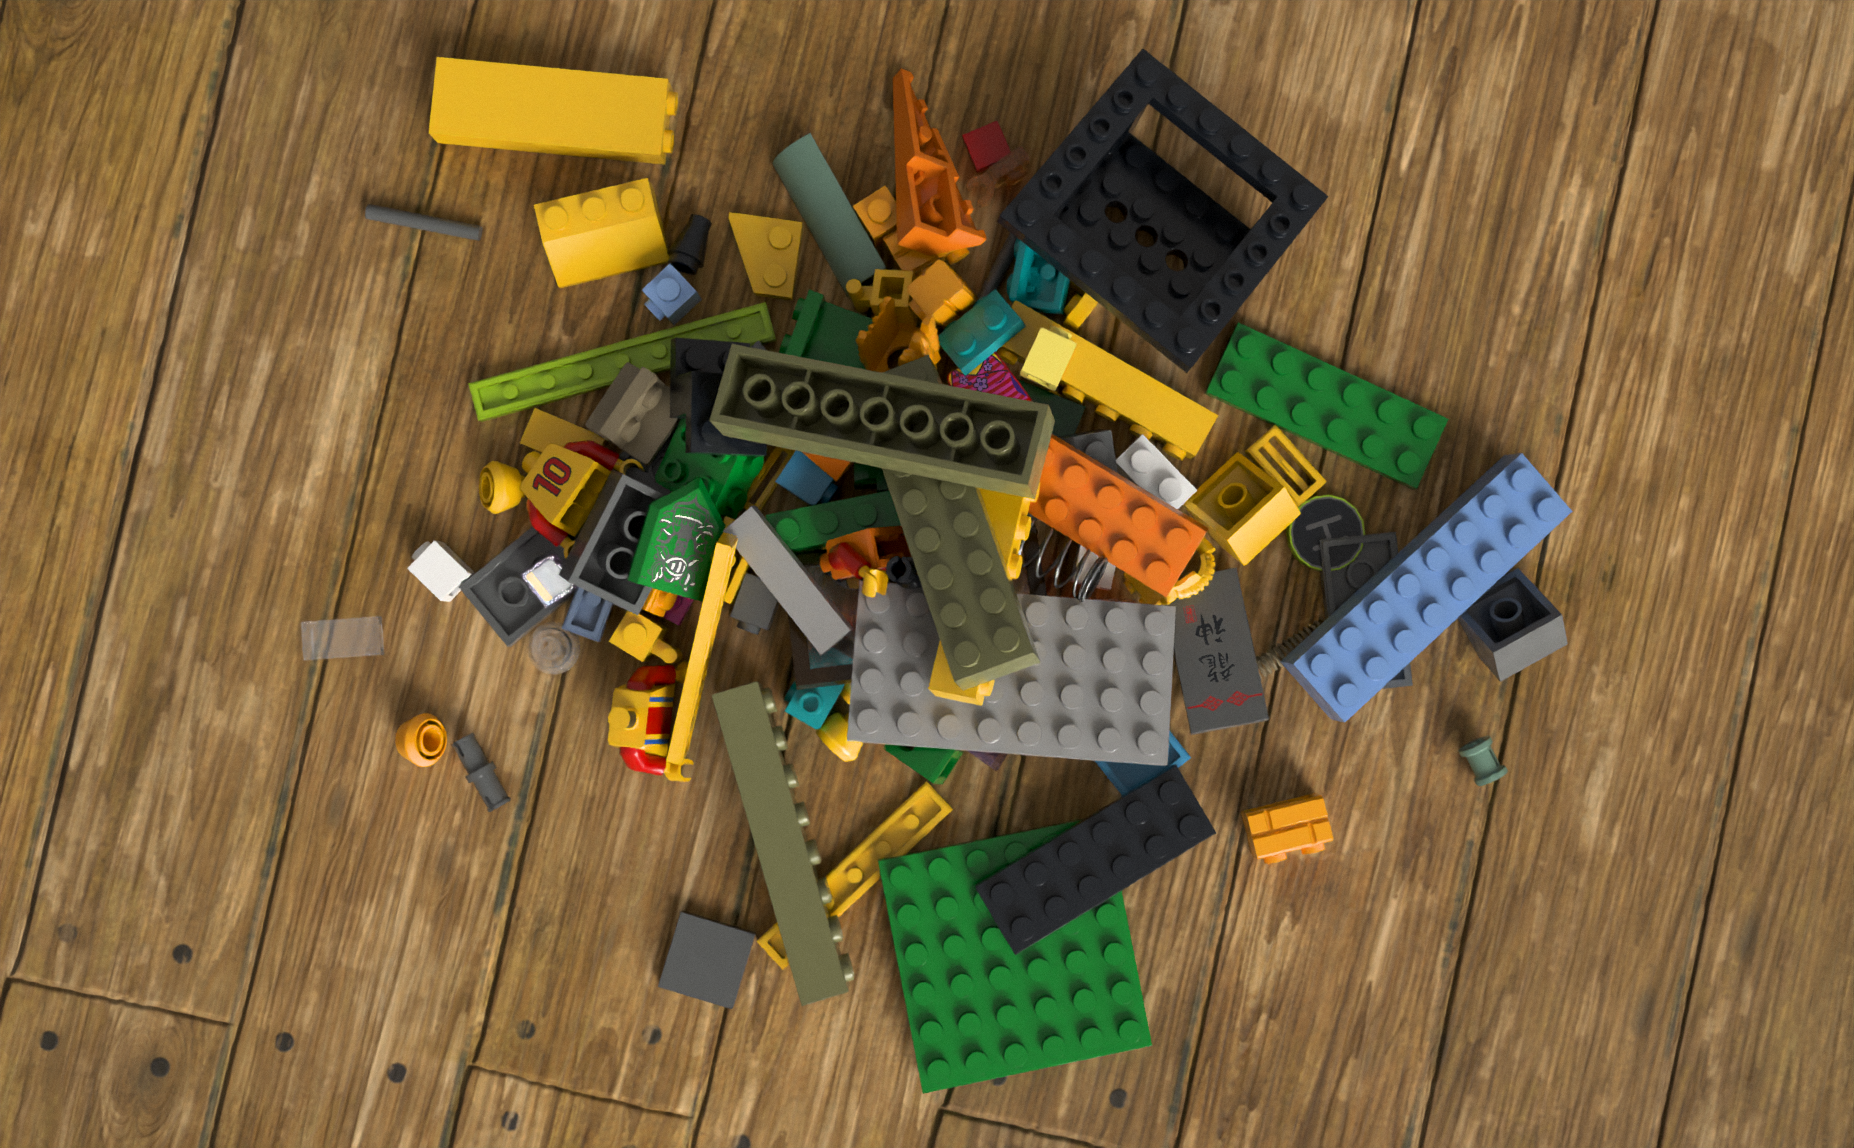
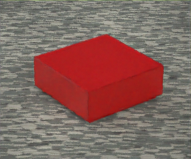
M998 121L962 135L963 143L976 173L1012 159V153Z

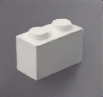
M1143 434L1116 459L1118 474L1176 509L1180 508L1197 491Z

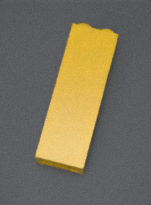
M437 57L429 134L437 143L665 165L666 154H672L674 148V130H669L670 115L676 116L678 93L673 92L669 80L665 78Z

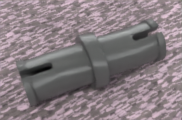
M474 733L451 744L468 773L465 776L468 783H474L488 812L497 809L511 800L494 772V769L497 767L493 761L489 763Z

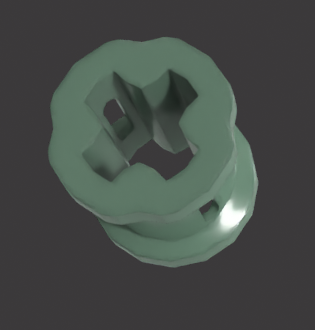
M1490 736L1475 739L1458 750L1461 757L1467 758L1476 776L1473 780L1478 786L1489 784L1503 777L1508 772L1505 765H1500L1491 747L1493 741Z

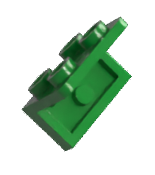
M812 290L808 291L806 299L800 297L792 315V319L797 321L792 335L785 334L779 353L866 369L859 360L858 345L855 340L860 330L868 331L867 325L872 324V318L825 301L823 294Z
M681 419L655 475V480L659 485L673 492L684 486L685 483L700 476L719 514L736 519L739 511L743 509L747 502V493L755 476L760 473L763 467L764 456L686 453V419Z

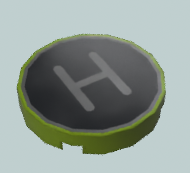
M1333 495L1315 496L1302 503L1298 507L1301 514L1286 529L1288 547L1295 559L1316 571H1322L1319 540L1365 535L1364 521L1357 509L1344 498ZM1363 543L1330 546L1331 571L1340 570L1353 562L1361 552Z

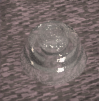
M547 622L540 625L533 631L528 641L527 650L530 661L538 670L547 674H561L568 671L575 665L580 655L581 645L578 635L562 629L563 623Z

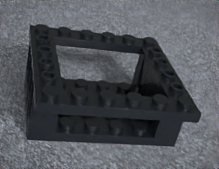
M1142 49L1005 208L997 222L1185 373H1188L1329 196L1150 53ZM1148 105L1152 106L1272 202L1252 229L1243 224L1132 135L1134 128ZM1108 207L1118 208L1123 213L1124 221L1119 223L1110 221L1105 215V209ZM1138 231L1148 232L1153 237L1154 245L1150 247L1140 245L1135 238V233ZM1166 256H1178L1183 261L1184 269L1181 271L1170 269L1165 261Z

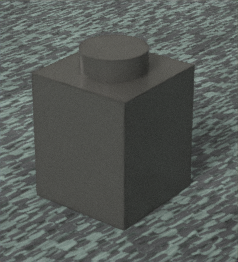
M746 573L730 617L739 620L738 628L759 635L761 628L770 630L780 603L759 577Z

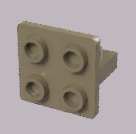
M626 363L585 425L597 435L648 466L652 463L680 419L670 418V388L656 374L642 366L639 369L631 363Z

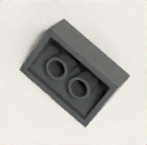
M612 469L558 575L573 585L639 615L652 588L628 581L627 577L649 504L664 496V494Z

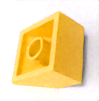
M1239 452L1234 454L1183 504L1184 508L1196 521L1209 528L1207 532L1243 566L1247 565L1301 514L1286 488Z

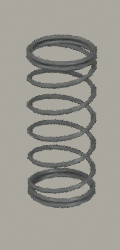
M1034 518L1031 519V528L1035 523ZM1052 528L1037 551L1028 561L1022 564V567L1030 564L1038 555L1035 574L1037 578L1046 576L1057 565L1054 574L1055 588L1063 587L1076 574L1072 594L1074 598L1084 602V599H1089L1101 580L1107 567L1108 559L1100 556L1094 562L1080 587L1078 595H1076V587L1081 571L1091 551L1087 549L1072 573L1058 585L1059 570L1072 542V539H1068L1056 560L1040 575L1038 573L1039 564L1048 540L1053 533ZM1021 540L1018 555H1021L1025 540Z

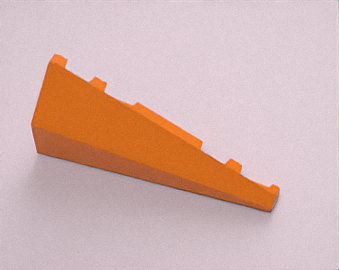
M901 68L893 77L897 244L929 256L979 246L987 240L984 230H977L970 216L974 210L970 200H963L956 185L959 175L938 129L930 128L924 115L928 109L925 100H918L911 86V82L914 79L912 72Z

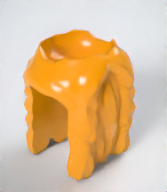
M889 296L884 297L883 301L878 305V316L873 317L872 324L867 325L868 331L860 330L855 340L858 345L859 360L863 363L866 370L881 373L890 370L887 364L889 356L894 351L903 348L905 350L899 357V366L929 355L937 369L936 364L941 360L939 354L940 342L938 340L939 335L937 334L938 329L936 328L935 317L928 313L921 322L920 328L910 324L898 323L897 314L894 310V299Z

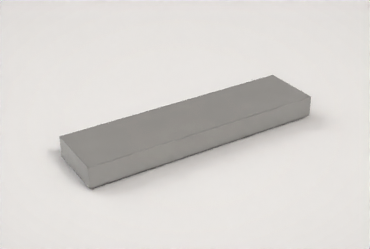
M751 506L723 530L725 533L737 535L736 549L820 655L825 654L854 629L756 506Z

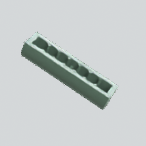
M811 133L785 148L777 155L772 164L848 297L846 284L849 280L857 279L862 286H867L873 283L875 269L886 270V266Z

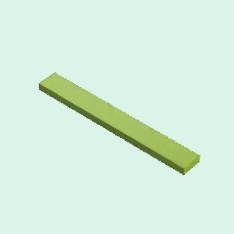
M766 302L468 383L478 421L483 422L610 387L626 363H631L639 369L643 366L654 374L669 371L671 339L673 338L750 343V347L758 340L762 345L777 341Z

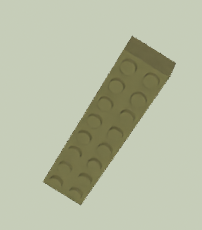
M736 344L731 345L709 420L723 436L1031 499L1036 497L1055 423L1048 404Z
M929 355L883 372L942 384L938 371ZM882 468L954 682L964 691L1040 663L979 488Z
M756 681L713 694L712 699L801 1006L849 992V981L854 980L855 974L849 953L841 955L838 942L843 941L842 938L844 936L838 916L830 917L826 903H830L832 900L827 878L819 879L815 865L820 864L821 857L816 840L808 841L804 826L810 824L804 801L797 803L793 788L798 787L799 782L794 765L785 764L782 750L788 749V744L783 728L780 725L775 727L771 713L777 712V707L772 690L769 687L764 689L763 685Z

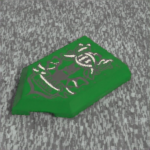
M700 476L649 504L628 573V581L703 602L716 543L723 534L725 524Z

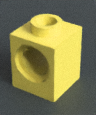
M1050 326L1049 330L1041 327L1021 369L1020 376L1055 391L1077 343L1070 340L1072 335L1055 326Z

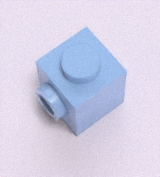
M671 264L667 265L642 289L648 297L644 305L659 321L666 316L673 325L702 300L698 292Z

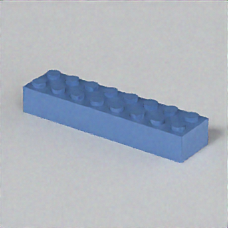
M1523 453L1504 455L1280 662L1330 719L1345 723L1573 511Z

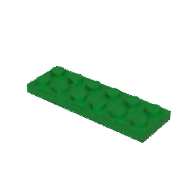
M1239 322L1230 336L1204 393L1271 425L1276 424L1278 428L1412 490L1418 488L1449 420L1442 415Z

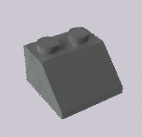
M1519 568L1501 577L1457 618L1479 658L1500 682L1568 644L1562 614Z

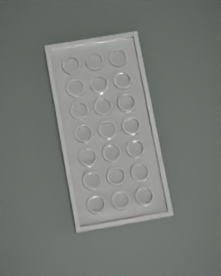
M859 581L847 741L1158 766L1168 765L1176 606L1084 599V602H1081L1078 598L1017 594L1040 663L995 679L991 695L984 696L983 705L980 706L937 697L928 689L940 638L923 588L906 589L898 584L888 583L886 595L876 592L875 597H868L862 594L863 581Z

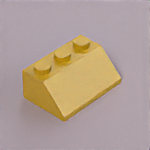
M648 178L534 205L542 243L559 288L668 263L670 256L667 253L668 246L655 191Z

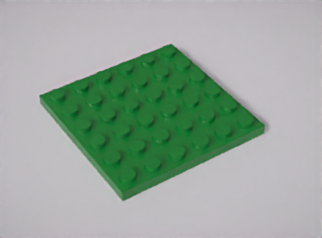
M1083 819L878 860L923 1094L1152 1046L1122 891L1015 955L974 887L975 884Z

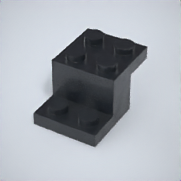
M689 338L671 339L670 418L686 419V453L751 457L767 456V444L723 436L709 421L731 345L736 344L750 347V343Z

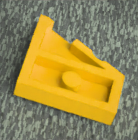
M729 212L728 218L754 294L756 296L793 300L803 222Z

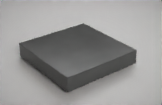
M682 910L658 987L733 1009L756 932Z

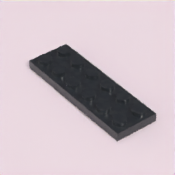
M1172 765L975 884L974 887L1013 953L1017 955L1216 834V831L1177 765Z

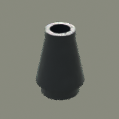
M690 215L687 224L667 252L670 256L668 264H671L677 271L688 275H696L698 269L704 267L708 235L712 225L710 220L700 215Z

